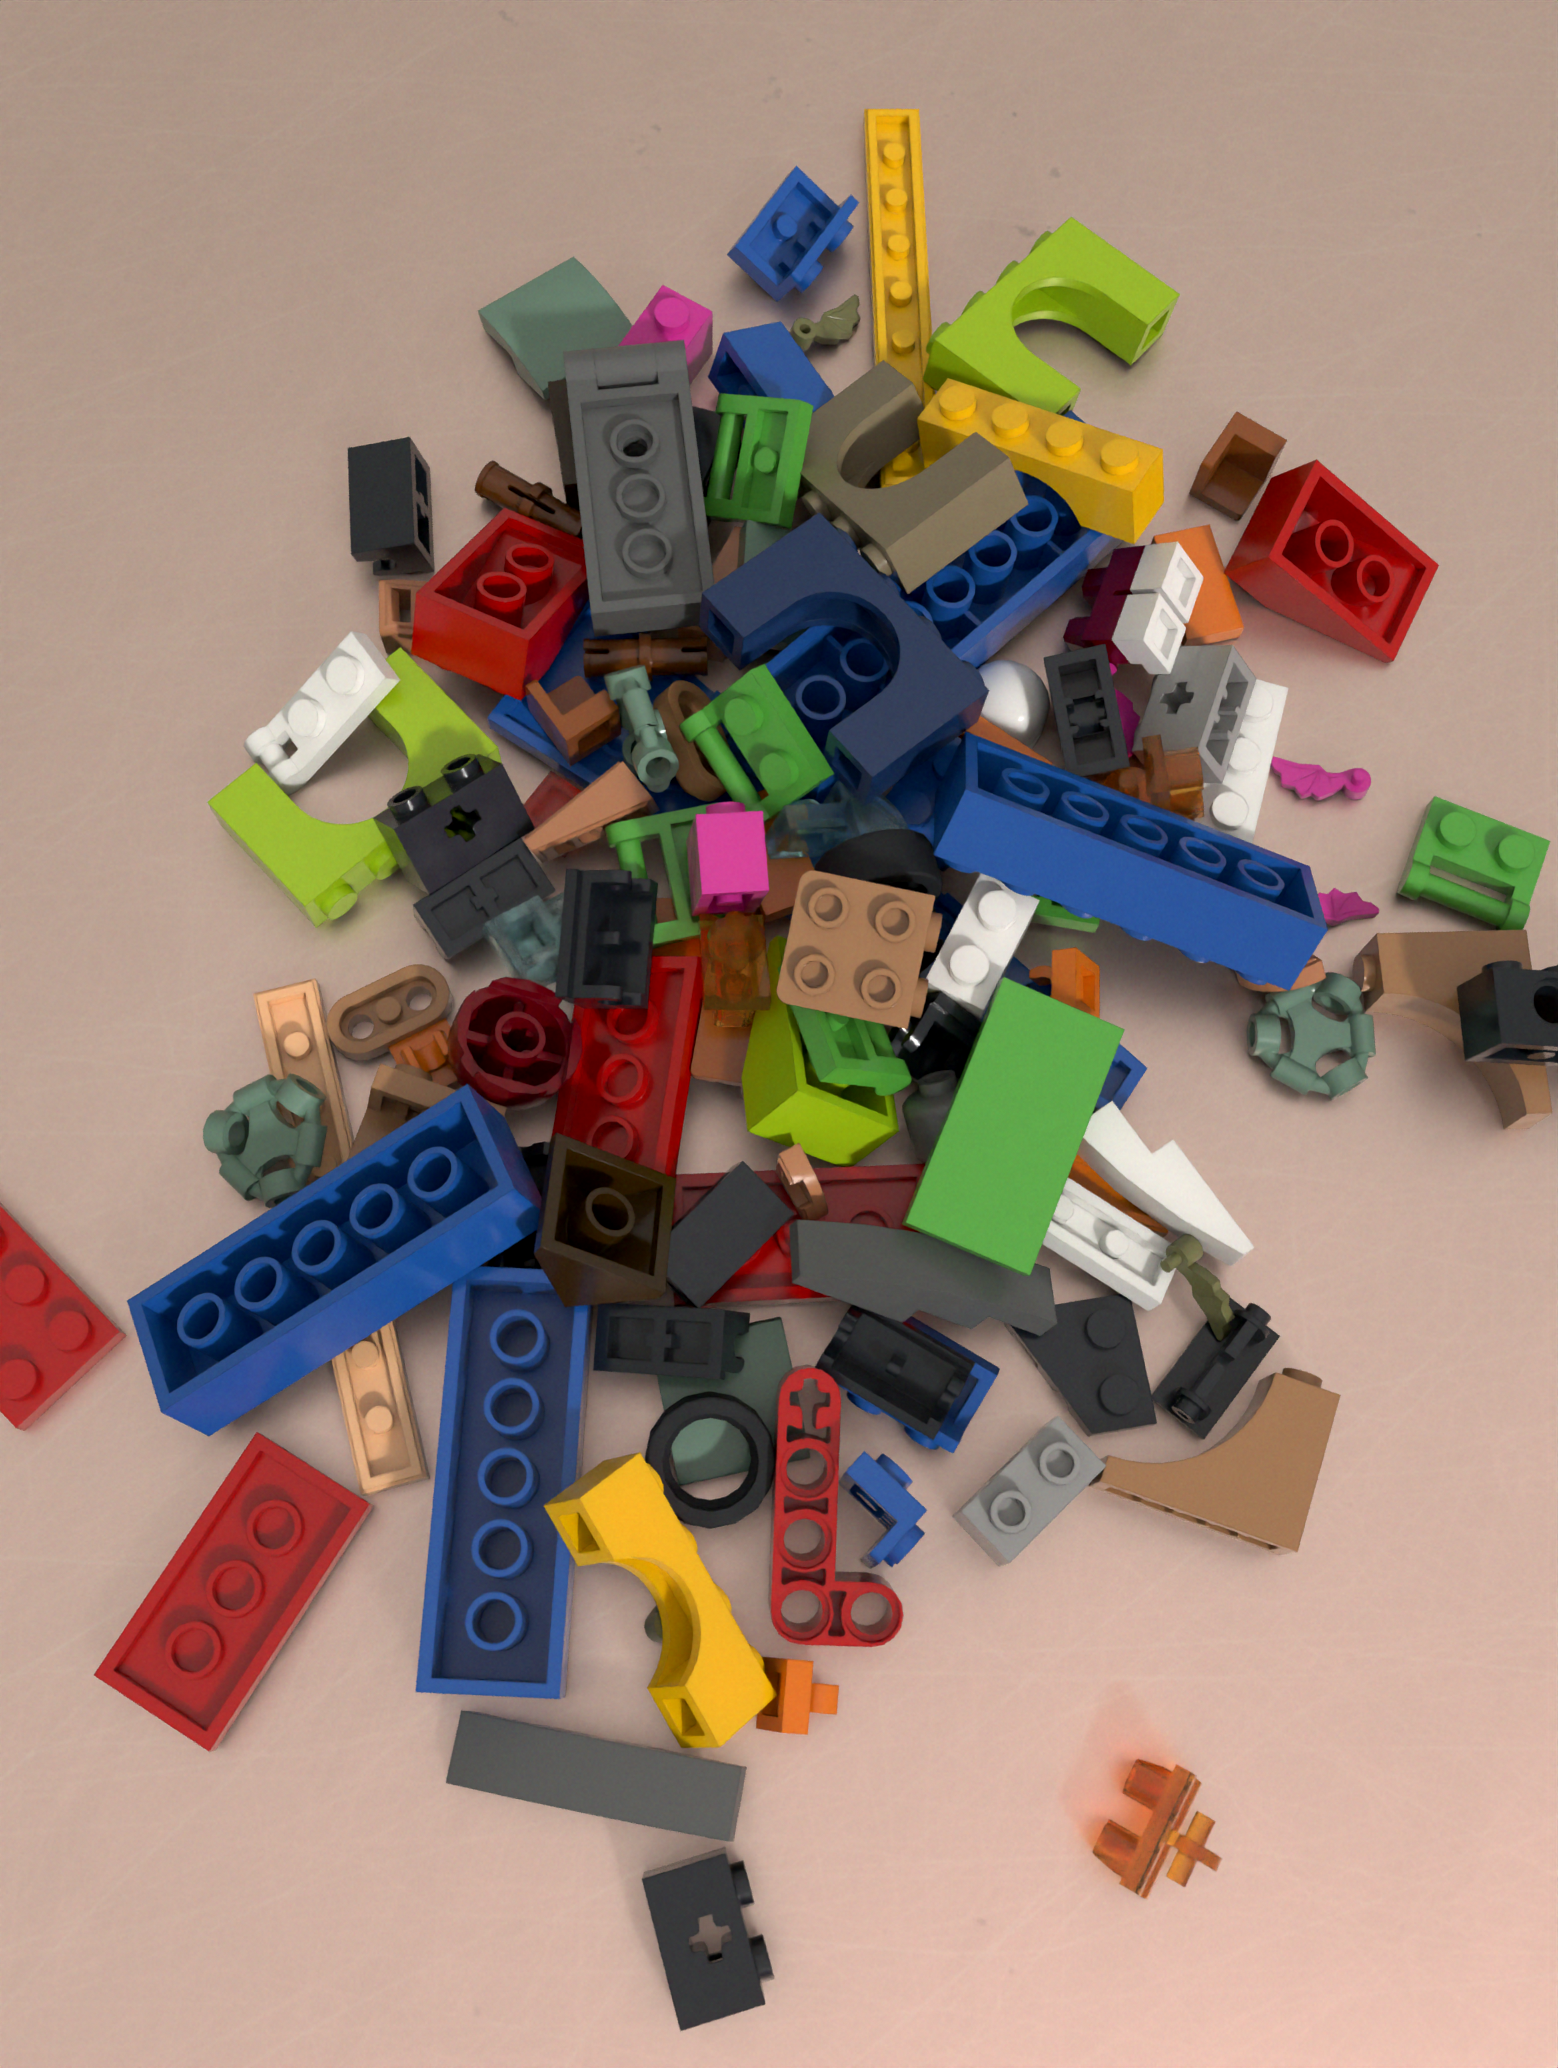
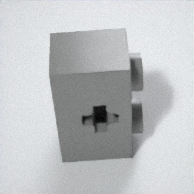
M1233 645L1180 646L1171 674H1155L1152 681L1151 696L1142 722L1137 726L1134 733L1132 752L1157 782L1223 783L1257 679Z
M1057 1415L1047 1422L952 1517L998 1566L1009 1564L1106 1465Z

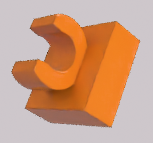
M1078 948L1052 950V967L1042 965L1029 971V978L1039 986L1052 984L1049 997L1100 1018V966Z
M446 1018L388 1047L397 1065L406 1064L420 1068L432 1076V1082L455 1090L461 1087L448 1061L447 1038L451 1027Z
M762 1657L765 1664V1674L777 1696L757 1713L756 1729L808 1735L810 1712L837 1715L839 1685L812 1683L814 1661Z

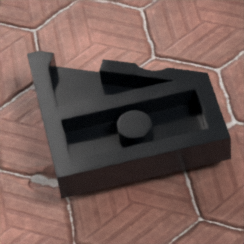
M1122 1294L1055 1304L1058 1324L1041 1336L1004 1323L1010 1334L1017 1336L1038 1364L1037 1370L1052 1390L1059 1392L1068 1404V1411L1088 1437L1150 1427L1157 1424L1134 1310L1130 1299Z

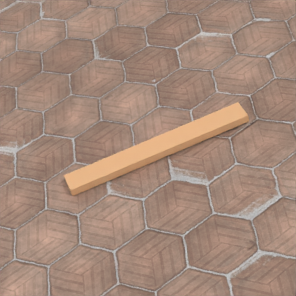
M316 978L253 994L270 1074L277 1080L286 1079L289 1074L301 1076L319 1088L326 1097L320 1106L321 1125L328 1126L321 1166L313 1167L306 1183L307 1186L347 1161L354 1143L335 1051L327 1032V1016L322 993ZM277 1101V1108L288 1123L297 1127L304 1121V1118L292 1113ZM288 1159L290 1168H295L293 1159ZM393 1320L331 1359L360 1495L362 1496L430 1479L396 1323Z

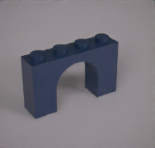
M819 512L702 592L699 627L739 671L786 637L801 629L813 626L827 625L849 629L865 637L880 651L890 671V684L881 693L829 730L823 755L838 779L863 806H866L977 723L989 689L985 686L979 671L968 661H961L942 641L936 626L928 618L918 616L900 597L894 582L883 572H876L858 553L852 538L840 528L835 529Z

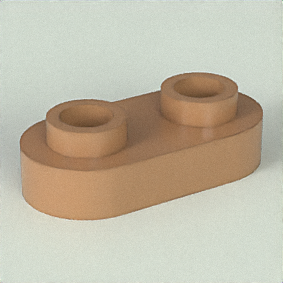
M679 680L673 682L655 698L653 709L657 708L659 710L667 739L679 760V769L676 773L679 785L691 796H695L703 801H714L723 795L726 789L696 742L688 743L679 729V725L683 721L702 710L711 701L696 685L688 681ZM720 724L716 728L723 737L726 744L728 745L727 739Z
M423 964L409 965L340 998L328 1013L327 1032L336 1049L345 1057L358 1061L370 1060L390 1051L389 1046L436 1024L444 1018L447 1019L452 1008V994L446 979L438 970ZM427 994L432 997L431 1003L427 1008L423 1010L410 1008V1002L416 995ZM361 1022L374 1024L373 1031L368 1037L358 1039L352 1036L353 1029L357 1024Z

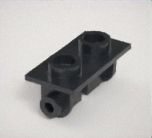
M1230 1298L1229 1306L1235 1315V1318L1230 1321V1334L1222 1341L1218 1340L1207 1320L1152 1394V1400L1202 1440L1206 1438L1280 1337V1335L1267 1326L1271 1316L1254 1303H1249L1246 1308H1243Z

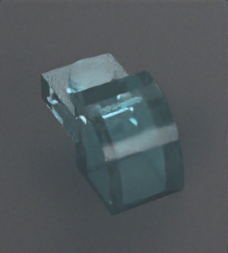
M837 780L822 804L815 800L805 799L784 806L765 834V843L769 859L820 857L843 841L864 833L885 829L909 828L899 810L885 796L880 794L866 806H863L841 781Z
M564 892L545 902L537 895L484 923L483 936L512 978L529 979L544 987L556 982Z

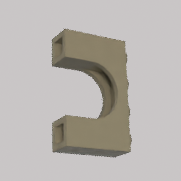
M883 360L812 413L803 467L800 473L801 478L797 500L802 498L806 509L812 517L820 512L835 529L840 528L844 530L854 541L857 550H860L861 556L876 572H883L903 591L909 594L1026 507L1028 501L1010 458L977 432L973 433L916 476L889 487L865 489L869 480L883 466L920 439L917 418L924 410V406L916 388L910 380Z

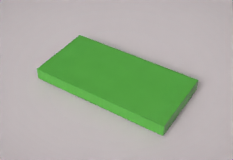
M1003 977L999 980L902 1224L1022 1276H1030L1125 1029Z

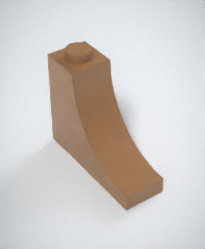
M1527 930L1376 933L1356 955L1353 963V981L1363 992L1365 1012L1397 1015L1419 1022L1444 1035L1464 1052L1457 986L1481 974L1484 965L1497 961H1519L1522 963L1523 969L1532 970ZM1473 1062L1488 1082L1494 1094L1504 1129H1529L1552 1114L1546 1066Z
M1283 1368L1282 1374L1275 1372L1259 1380L1255 1394L1238 1423L1224 1438L1208 1450L1195 1457L1164 1463H1143L1107 1455L1100 1459L1106 1467L1090 1482L1089 1487L1278 1555L1298 1552L1340 1395L1322 1389L1323 1380L1316 1375L1298 1369Z

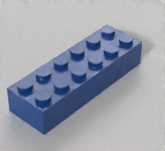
M965 732L936 791L933 855L942 858L951 868L964 873L976 871L1002 881L1007 888L1020 895L1032 896L1037 894L1058 902L1068 912L1078 917L1092 918L1094 916L1118 925L1125 933L1138 940L1149 941L1155 939L1177 948L1183 955L1193 961L1200 963L1212 961L1235 970L1242 978L1257 985L1270 983L1290 991L1328 930L1310 866L969 732Z
M466 1084L127 1300L161 1413L207 1436H211L536 1231L542 1197L505 1117L469 1084Z
M479 1266L453 1282L416 1681V1692L544 1699H562L566 1696L575 1560L543 1505L581 1478L594 1305L565 1307L543 1269Z

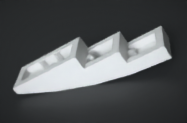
M1113 1101L1092 1114L1077 1154L1116 1192L1178 1237L1184 1234L1194 1236L1200 1242L1203 1251L1229 1266L1237 1263L1255 1248L1174 1140L1151 1153Z

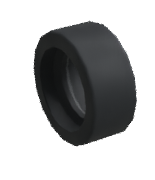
M910 829L879 830L864 833L843 841L827 851L815 864L814 868L815 871L934 895L935 900L940 896L943 886L930 841L923 833Z
M712 1391L685 1396L665 1409L650 1431L645 1455L646 1463L651 1465L659 1474L664 1487L663 1493L677 1518L685 1524L709 1529L736 1524L755 1511L772 1487L776 1466L772 1436L756 1410L735 1396ZM707 1418L727 1421L739 1429L748 1442L751 1456L748 1475L740 1487L726 1497L713 1500L693 1497L681 1489L672 1475L669 1461L672 1443L680 1431L694 1421Z

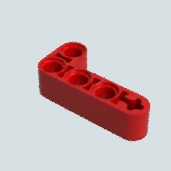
M808 1364L795 1366L781 1378L776 1392L774 1433L776 1466L772 1485L768 1603L772 1623L780 1636L791 1643L800 1645L854 1647L884 1645L892 1640L901 1629L904 1616L902 1603L888 1581L876 1574L835 1571L841 1420L840 1390L833 1377L823 1370ZM812 1378L814 1386L819 1391L826 1393L825 1403L819 1402L813 1406L812 1425L816 1430L826 1427V1437L821 1438L809 1433L793 1434L787 1437L788 1425L802 1429L803 1416L799 1404L789 1400L791 1391L797 1392L802 1390L804 1379ZM804 1448L817 1450L822 1454L824 1460V1468L820 1477L816 1481L804 1485L791 1480L787 1475L786 1467L792 1454ZM800 1519L813 1520L820 1525L822 1531L817 1547L808 1553L802 1554L788 1549L784 1544V1535L789 1525ZM794 1591H810L819 1599L817 1613L807 1622H790L781 1613L783 1601ZM870 1592L881 1594L887 1600V1609L880 1621L866 1626L858 1624L851 1618L852 1605L858 1597Z

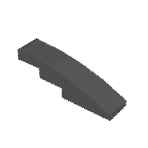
M799 1219L789 1226L792 1283L902 1323L920 1310L969 1329H973L986 1318L991 1317L1041 1336L1058 1324L1050 1268L1035 1263L1030 1276H1022L919 1232L866 1224Z
M461 1710L446 1783L580 1813L734 1842L747 1767L623 1740L607 1739L551 1726L535 1725L479 1712Z

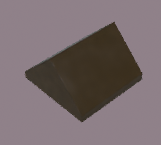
M556 1132L550 1139L534 1255L565 1307L659 1299L666 1290L676 1178Z

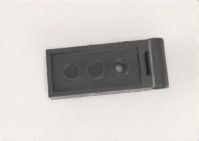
M684 340L563 351L594 636L699 626L702 592L714 585Z

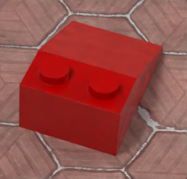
M1316 459L1270 479L1224 574L1266 608L1377 660L1389 663L1394 661L1439 564Z
M504 507L416 593L411 654L436 664L444 670L457 673L490 687L498 693L521 701L526 695L525 685L535 679L539 681L549 670L589 599L583 540Z

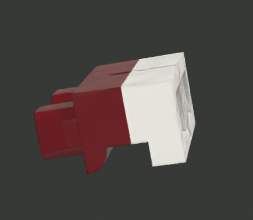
M1178 541L1114 549L1108 567L1087 570L1081 587L1083 598L1092 608L1090 616L1069 619L1063 635L1064 642L1072 651L1106 644L1109 663L1114 664L1117 670L1119 664H1142L1149 674H1171L1186 630L1183 623L1189 622L1204 577Z

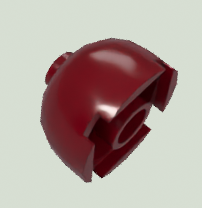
M511 977L492 980L489 987L471 992L458 1009L447 1038L448 1061L460 1086L469 1084L486 1101L506 1107V1110L523 1111L542 1105L566 1085L576 1071L583 1052L581 1029L576 1018L570 1023L566 1013L559 1007L562 999L555 997V993L552 990L529 979Z

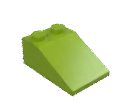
M777 935L769 942L741 1077L747 1131L787 1147L800 1143L804 1153L840 1167H853L899 1132L894 1094L880 1096L875 1093L873 1087L819 1082L816 1071L809 1061L808 1050L795 1015L789 1004L782 1002L777 995V985L780 976L777 968L782 964L787 942L786 938Z

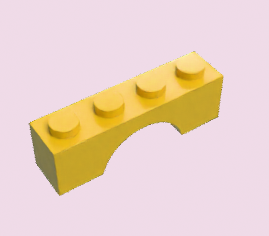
M949 378L917 418L925 469L973 433L977 432L1010 458L1014 470L1032 475L1054 489L1070 506L1080 526L1134 545L1164 503L1163 449Z
M641 1452L604 1460L543 1506L577 1566L598 1563L614 1564L629 1570L648 1588L656 1602L661 1618L662 1650L658 1666L647 1689L681 1748L721 1747L777 1696L765 1674L764 1661L759 1652L745 1639L731 1614V1603L727 1595L713 1582L697 1553L698 1547L694 1536L679 1522L663 1493L662 1480L656 1470L646 1463Z

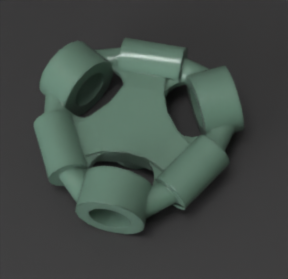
M638 665L604 676L610 700L616 699L622 727L629 731V735L624 740L622 746L623 761L649 790L656 793L663 792L668 788L670 780L676 775L679 769V760L667 739L660 712L657 708L653 709L647 690L651 689L646 667L645 665Z
M1334 972L1325 973V979L1312 985L1290 991L1266 994V1004L1258 1013H1253L1249 1017L1247 1046L1251 1056H1259L1272 1069L1270 1076L1303 1095H1306L1311 1090L1327 1094L1330 1100H1333L1352 1090L1368 1078L1365 1073L1368 1058L1376 1055L1373 1016L1364 1012L1359 999L1362 993L1361 988L1348 977ZM1312 997L1324 1009L1335 1014L1348 1015L1347 1019L1343 1022H1338L1325 1017L1313 1008ZM1279 1017L1287 1019L1291 1033V1048L1289 1052L1284 1054H1278L1281 1043ZM1343 1050L1351 1057V1059L1333 1068L1322 1077L1316 1071V1062L1324 1055Z
M270 1074L236 1090L233 1093L234 1101L225 1110H215L209 1115L203 1128L204 1145L208 1151L217 1154L222 1164L219 1174L245 1200L251 1201L258 1198L264 1201L265 1207L273 1208L307 1186L306 1183L313 1167H320L328 1127L321 1125L320 1106L326 1099L324 1093L314 1084L296 1074H289L286 1079L277 1080ZM277 1101L292 1113L304 1118V1121L297 1127L288 1123L276 1107ZM290 1158L293 1159L295 1168L278 1170L264 1176V1172L277 1162Z

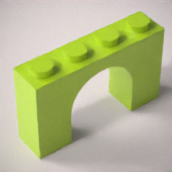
M1070 217L1055 232L1045 231L1037 239L1029 255L1020 263L1015 260L1010 262L1000 274L996 284L987 293L978 291L969 300L958 319L952 324L944 322L935 330L926 346V352L930 356L923 381L938 391L949 378L1064 416L1068 411H1073L1081 388L1029 351L1020 341L1013 327L1035 319L1062 321L1086 332L1121 359L1132 365L1163 335L1180 294L1073 217Z
M401 647L385 659L400 678V681L373 709L368 718L408 759V773L402 790L413 786L425 787L443 776L441 770L447 763L466 754H480L502 763L498 746ZM257 763L207 802L225 831L316 928L328 918L334 920L348 912L357 901L358 893L376 878L378 880L385 879L400 868L373 817L352 824H332L315 819L302 811ZM454 807L450 813L452 814L457 808Z

